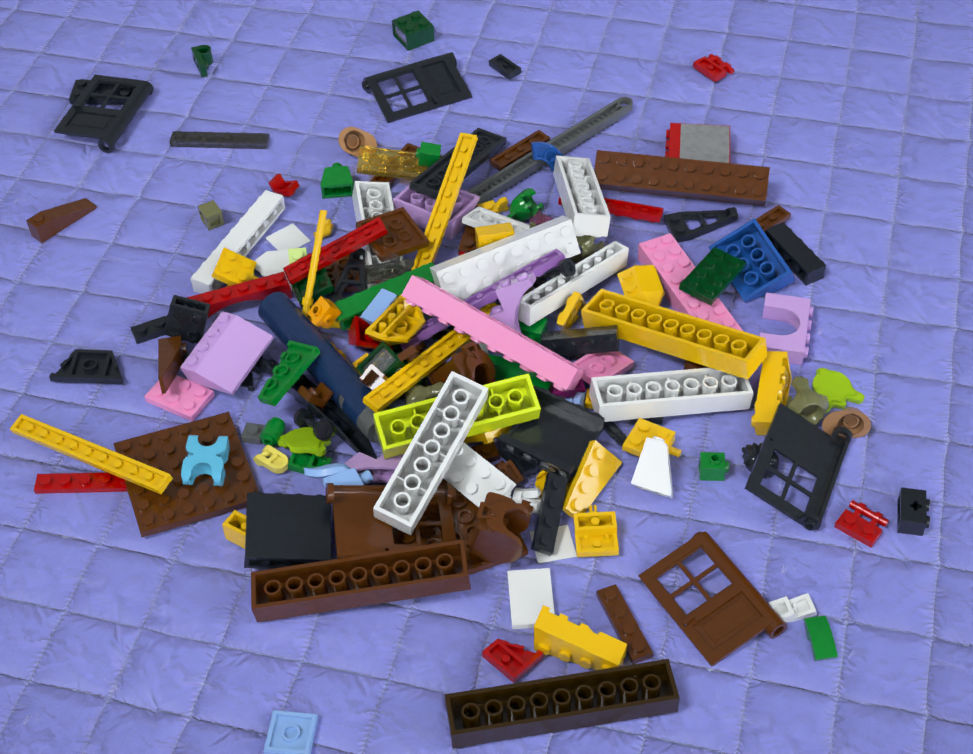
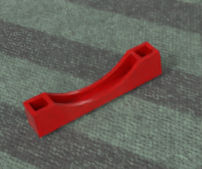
M284 272L187 298L211 304L208 314L209 318L217 311L229 305L248 300H264L268 295L275 292L285 293L292 299V292L288 283L289 280H287L288 278H286Z

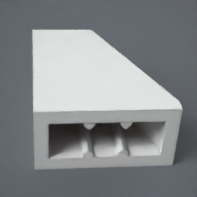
M653 436L652 439L647 437L631 484L634 487L672 499L673 486L669 448L664 443V439Z

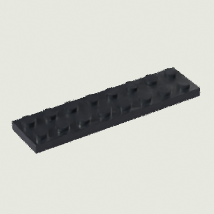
M480 128L474 130L471 134L477 135L478 140L464 179L506 144L507 138ZM455 147L411 181L409 189L429 196L432 199H437Z

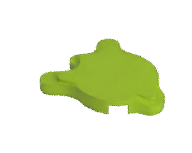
M818 368L816 370L812 390L827 396L829 407L826 413L832 408L844 409L847 404L846 401L856 404L863 403L865 396L852 387L850 380L844 374L826 368Z
M303 427L282 435L278 440V445L284 448L289 447L292 453H311L321 457L326 454V447L331 445V438L325 441L319 440L314 436L313 428Z

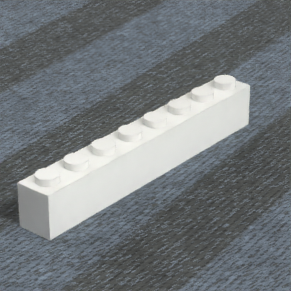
M265 190L258 197L257 201L240 218L235 227L230 230V233L212 251L211 255L202 263L196 273L192 275L190 279L194 292L201 294L219 289L224 282L211 277L223 248L225 247L246 257L285 210L283 195Z
M614 241L575 265L576 272L573 276L567 278L561 273L559 276L552 278L527 293L520 302L519 320L531 326L565 305L568 297L572 296L574 291L582 294L627 266L629 248Z

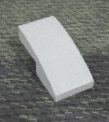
M808 593L790 600L785 596L769 602L786 623L817 615Z

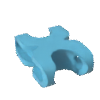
M198 435L188 436L186 444L188 457L183 460L181 470L183 485H193L197 476L208 474L212 476L214 486H223L226 475L224 464L228 461L230 449L228 436H218L216 443L211 446L200 445Z

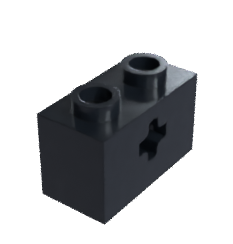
M901 487L897 499V533L923 536L925 528H929L930 516H927V512L930 507V499H926V490Z

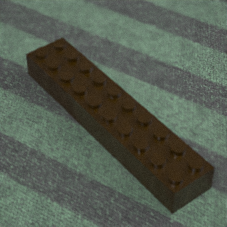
M669 659L444 694L452 749L678 712L680 701Z

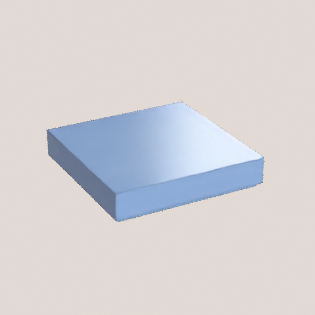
M273 710L263 750L264 754H311L319 719L318 714Z

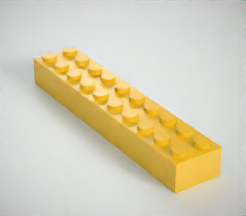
M600 289L581 310L585 328L617 325L619 339L747 380L767 357L766 338L605 289Z

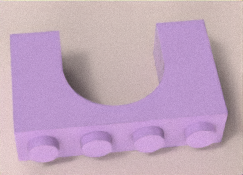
M766 293L762 319L786 322L792 325L796 332L789 335L760 332V337L766 338L767 351L787 352L789 364L802 365L803 358H807L809 347H805V344L809 345L810 333H807V331L811 330L812 320H808L812 318L813 307L810 306L811 299Z

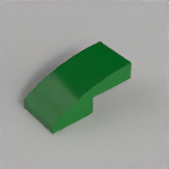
M292 453L288 461V470L304 474V468H314L330 464L332 458L325 455L319 457L314 454L311 456L306 453Z
M826 615L804 618L807 640H810L814 661L837 658L838 654Z

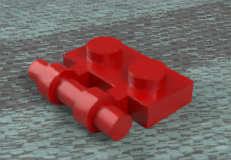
M710 54L708 58L704 56L693 62V68L714 82L724 78L727 72L729 74L734 73V68L731 67V64L723 62L717 55Z
M852 500L849 507L855 510L854 513L845 509L835 522L834 527L872 548L883 529L878 527V524L887 527L890 520L883 517L882 513L866 508L867 505L862 502L857 503ZM864 515L871 519V521L869 522L861 518V516Z

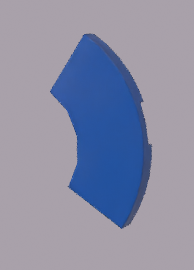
M531 142L532 158L547 162L550 170L553 172L556 155L563 156V154L549 143Z

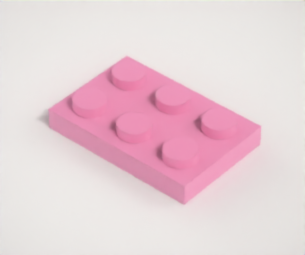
M619 351L586 354L573 362L585 369L581 379L588 384H591L592 377L622 375L634 366V361Z
M176 375L165 394H162L158 381L144 397L145 401L189 421H194L215 394L209 388Z

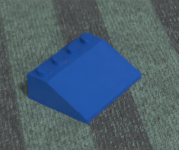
M755 218L708 247L710 251L716 247L746 262L745 268L732 282L744 302L765 296L766 293L779 291L795 281L792 271Z

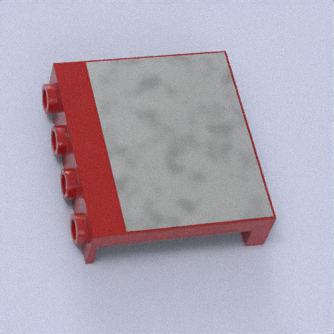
M670 123V129H666V139L669 140H666L665 150L668 151H665V157L730 163V126Z

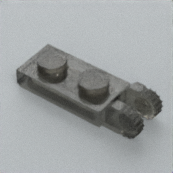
M401 259V261L366 265L364 281L366 284L386 282L388 279L400 276L407 271H412L410 268L414 266V261L411 259Z

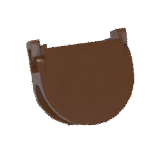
M474 341L463 345L460 348L461 352L454 354L450 361L444 362L428 374L432 385L438 382L445 383L452 371L480 385L493 383L496 379L495 368L490 357Z
M494 492L487 493L485 501L480 502L475 531L471 530L466 544V547L470 548L469 554L479 556L481 559L501 564L518 560L522 555L523 544L515 534L521 533L528 528L534 507L530 505L531 502L522 499L521 503H516L504 495Z

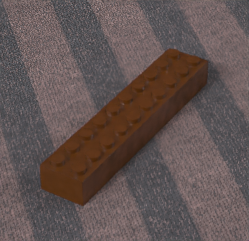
M597 150L594 168L596 178L602 190L765 206L770 167L603 150Z
M464 539L251 572L252 612L257 622L471 590Z

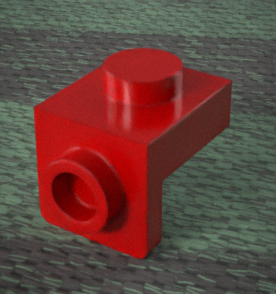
M276 174L269 182V186L274 193L287 197L292 196L300 186L297 180L284 181L281 174Z

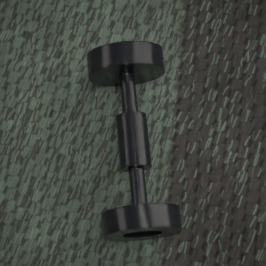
M569 258L561 260L559 262V269L556 268L547 272L546 275L543 274L540 277H536L533 287L541 286L547 282V279L559 276L560 273L567 278L573 276L576 272L573 261Z
M306 408L296 411L293 418L295 425L300 428H313L314 436L322 441L332 436L333 426L330 422L326 420L316 422L313 420V413Z

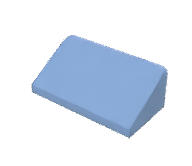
M382 288L360 318L371 325L397 299V295Z

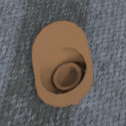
M351 126L344 128L339 134L338 141L340 147L351 155L365 159L371 157L376 152V139L368 132Z
M847 407L828 414L822 422V428L824 432L831 435L835 427H846L852 432V438H860L870 431L871 421L858 408ZM838 434L841 437H846L844 434Z

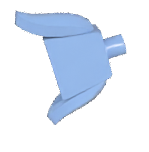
M343 463L304 468L305 476L323 478L321 482L325 489L326 483H334V485H366L374 480L369 470L358 475L355 468H350Z

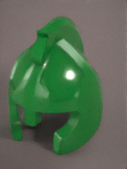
M527 188L512 200L510 214L506 217H513L522 221L528 220L541 214L544 210V205L542 203L537 205L532 198L536 194L535 190Z

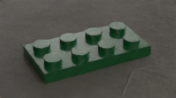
M714 247L680 283L679 290L712 305L742 272L746 262Z

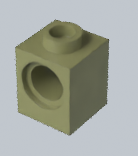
M214 200L198 206L200 219L208 231L225 225L222 211Z

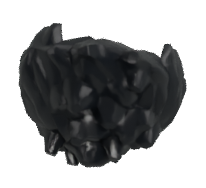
M754 442L753 445H746V447L742 448L744 453L742 455L744 459L743 464L750 472L762 443L758 446ZM773 451L768 465L778 470L779 457ZM766 469L763 478H772L774 474Z

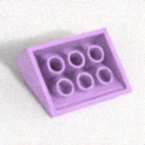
M408 185L393 199L394 210L404 207L417 226L426 229L436 199L419 194L409 189ZM460 189L443 237L452 240L465 225L462 223V218L474 210L480 200V196Z
M222 311L180 368L188 380L234 395L274 337L241 317Z

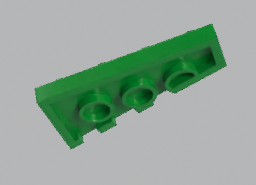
M289 340L287 351L282 352L279 365L275 366L272 370V378L267 379L258 395L260 402L276 406L320 354L318 347Z

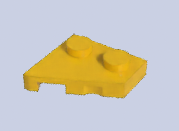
M574 291L572 296L568 297L563 312L559 313L557 325L561 330H569L579 319L577 313L586 305L580 293Z
M512 426L466 437L463 442L483 441V444L492 443L495 441V437L499 439L502 433L507 434Z

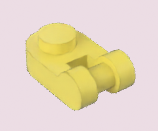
M266 445L262 449L263 452L253 458L258 466H263L276 474L284 473L288 469V457L270 445Z

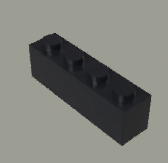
M784 222L766 229L765 234L790 270L805 286L824 278L825 263Z
M617 325L542 332L540 340L542 346L560 356L619 351L620 343Z

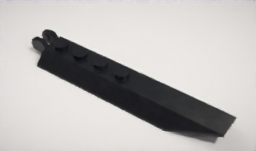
M261 359L258 363V368L262 372H268L273 376L272 370L279 363L274 359H269L268 361ZM302 374L289 389L288 393H291L297 402L303 404L317 418L330 422L333 426V432L356 453L361 452L376 459L377 456L369 440L332 399H329L325 406L321 408L307 402L297 392L301 385L307 388L311 386L315 389L317 388L314 383Z

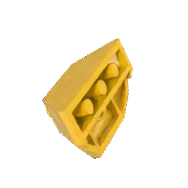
M634 265L617 274L624 296L660 306L665 292L654 265Z
M400 295L365 330V334L373 340L383 341L389 346L408 343L425 325V319L420 307L405 302L407 298Z

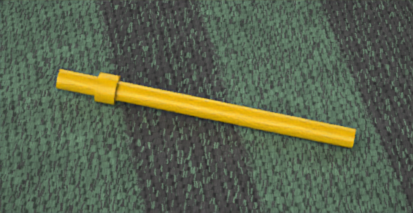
M320 210L306 292L305 297L302 298V313L307 318H309L307 312L310 310V306H313L314 299L312 295L327 215L325 210Z

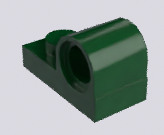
M208 45L192 47L194 63L201 77H207L209 65L213 63L211 47Z

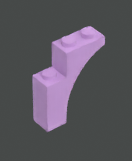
M525 272L516 276V279L510 280L508 278L499 282L495 292L501 305L493 307L489 316L521 333L519 306L523 294L536 281L534 272L530 274Z
M358 452L344 464L350 468H355L358 475L369 470L374 479L370 483H388L404 454L384 459V456L381 455L378 459Z

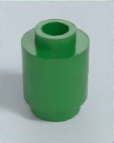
M272 417L268 420L260 434L262 443L264 445L276 446L285 431V422L278 417Z

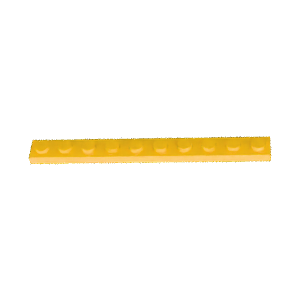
M460 132L424 235L429 240V246L418 250L411 271L424 264L435 262L478 140L477 135Z
M494 302L485 305L480 310L489 315L491 309L498 305ZM453 329L364 396L363 403L375 413L382 411L460 351L463 345L473 341L470 339L471 335L465 333L463 335Z
M23 414L10 427L12 433L158 494H162L173 479L170 474Z

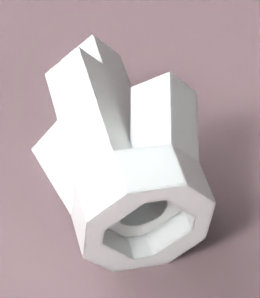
M515 488L512 500L516 503H521L522 499L530 501V505L534 506L532 513L538 514L541 498H539L541 491L539 488Z

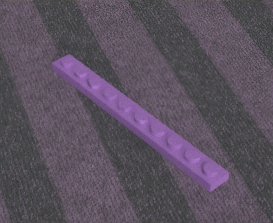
M556 248L463 301L480 310L483 306L492 304L498 299L495 290L502 280L508 278L510 280L516 279V276L525 272L527 274L534 272L535 277H540L549 269L558 267L559 262L565 259V256ZM434 316L425 322V325L408 343L398 345L404 351L411 345L428 340L433 334L446 330L450 325L441 323L437 320L439 317Z

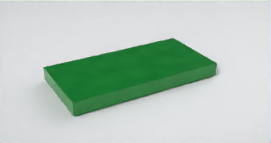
M488 354L495 368V382L529 373L533 387L535 385L550 391L553 382H545L536 377V372L523 370L519 367L520 363H512L501 356Z

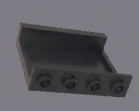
M534 385L533 388L541 408L539 418L512 425L507 434L502 433L499 437V449L545 472H551L567 478L568 483H570L579 468L589 442L592 440L597 441L604 430L605 418L597 412L585 409L580 404L569 402L562 396H556L547 389Z
M247 492L244 568L274 569L331 560V504H326V496L321 494Z

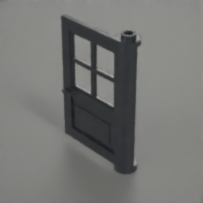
M453 52L365 77L362 81L363 90L368 93L372 92L387 123L472 98L469 89L456 68L457 62ZM413 73L419 85L403 90L397 77ZM393 78L400 91L384 95L378 83ZM421 89L427 102L412 106L406 93ZM402 95L408 108L393 112L386 99Z
M94 75L54 132L100 139L98 142L99 149L105 153H111L115 148L116 142L148 95L153 93L154 88L150 82L144 80ZM99 84L115 86L109 95L94 93ZM120 86L135 88L129 97L114 95ZM91 96L106 98L100 107L85 106ZM110 99L126 101L120 110L105 108Z
M779 403L744 489L793 519L805 529H819L848 445L852 439V432L846 427L838 426L829 435ZM838 434H844L846 437H841ZM774 450L793 462L788 477L768 465ZM797 466L817 478L812 492L792 480ZM766 469L786 482L781 496L776 495L761 485ZM790 485L810 497L804 512L785 500Z

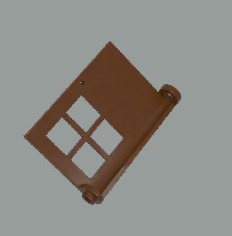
M326 483V504H332L337 558L430 545L421 544L419 527H441L443 542L456 541L451 511V502L455 500L456 492L455 487H452L451 483H446L445 486H438L429 504H438L440 521H419L414 529L416 544H394L393 526L374 517L373 508L386 485H334V483Z
M697 532L688 542L638 575L640 580L711 667L765 629L766 634L771 639H774L787 628L786 622L708 532ZM702 549L714 564L694 578L681 562ZM678 565L690 581L672 594H669L657 579ZM718 568L731 584L711 598L698 581ZM694 585L707 601L686 615L674 598Z

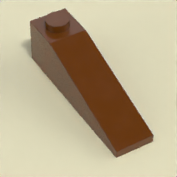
M87 198L40 211L26 221L31 236L40 243H43L95 210L97 206Z
M181 336L158 339V379L162 394L168 391L180 370L182 357L187 353L186 342H182Z

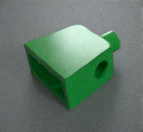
M336 162L332 164V167L324 168L321 180L322 199L351 197L354 185L349 167L342 166Z

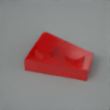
M496 639L482 651V657L513 683L541 661L544 655L542 651L537 650L535 653L524 650L522 645L510 644L508 641Z

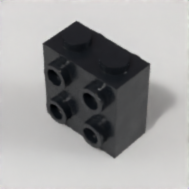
M174 295L170 304L164 335L170 337L181 336L183 340L199 343L204 336L211 304Z

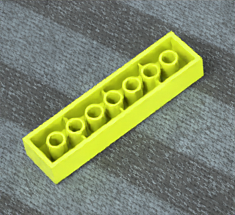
M529 373L482 385L488 388V397L466 437L539 418L541 408ZM437 397L373 413L374 425L384 459L405 454Z

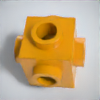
M320 296L307 313L312 318L311 322L315 326L329 329L342 312L331 300Z

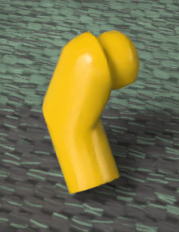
M326 219L323 238L329 236L333 230L334 225L331 223V219Z

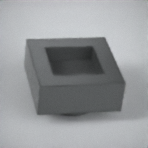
M246 422L241 436L242 442L261 445L260 434L265 425Z

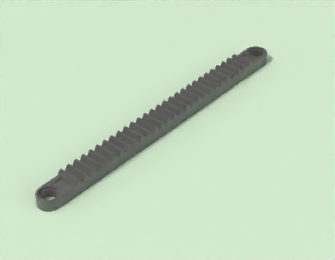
M620 97L546 143L555 146L562 154L566 155L567 151L570 152L572 148L575 149L577 145L580 146L582 142L585 143L586 139L590 140L591 136L595 137L596 133L599 134L601 130L604 131L605 127L609 128L610 124L617 123L621 117L631 112L633 101L629 97ZM532 152L467 192L480 196L477 204L488 202V200L491 201L493 197L496 198L498 194H502L503 190L507 191L508 187L512 188L513 184L517 185L518 181L522 182L523 178L527 179L528 175L532 176L533 172L537 173L538 169L541 170L548 163L542 160H534Z

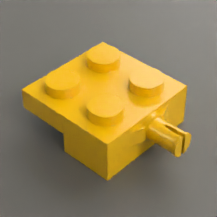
M224 247L211 277L226 283L227 287L259 278L254 275L257 262Z
M642 418L638 419L622 445L623 451L640 457L646 438L652 439L653 436L665 440L664 443L669 448V454L679 458L682 450L672 447L675 442V431Z
M592 505L588 507L589 513H573L577 557L619 555L615 511L597 512V506L593 505L592 508Z

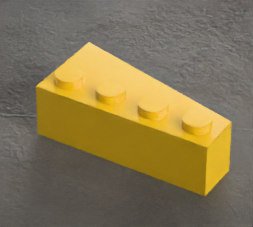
M767 351V357L762 362L757 401H755V414L751 418V426L755 427L756 435L766 436L778 404L781 403L784 406L787 404L792 381L787 352Z
M542 606L534 625L535 651H542L544 655H551L559 658L561 661L578 664L585 669L601 670L623 665L627 650L626 643L601 631L596 634L588 625L583 623L576 625L568 621V616L562 613L557 616L549 612V607Z

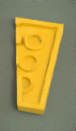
M596 440L589 442L563 502L562 510L572 518L573 513H585L588 507L622 464L617 457Z

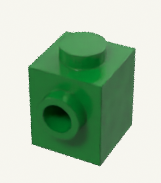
M421 142V147L417 148L415 157L419 159L418 166L430 167L439 160L441 145Z
M700 452L699 480L724 481L725 473H729V461H725V453Z

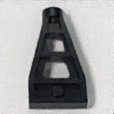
M735 207L725 210L676 212L663 216V221L669 233L672 234L677 243L695 239L738 220V213ZM704 218H716L717 221L706 224ZM698 220L701 226L690 230L685 221Z
M363 248L350 253V258L336 284L335 291L331 295L330 300L333 303L347 298L342 297L346 286L357 287L358 293L366 290L365 250ZM350 270L360 272L359 280L347 279Z

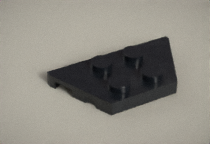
M75 349L69 358L60 364L61 368L56 373L52 372L49 376L51 382L123 384V379L112 350Z

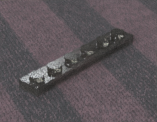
M173 131L169 143L170 147L268 149L270 135L265 133Z

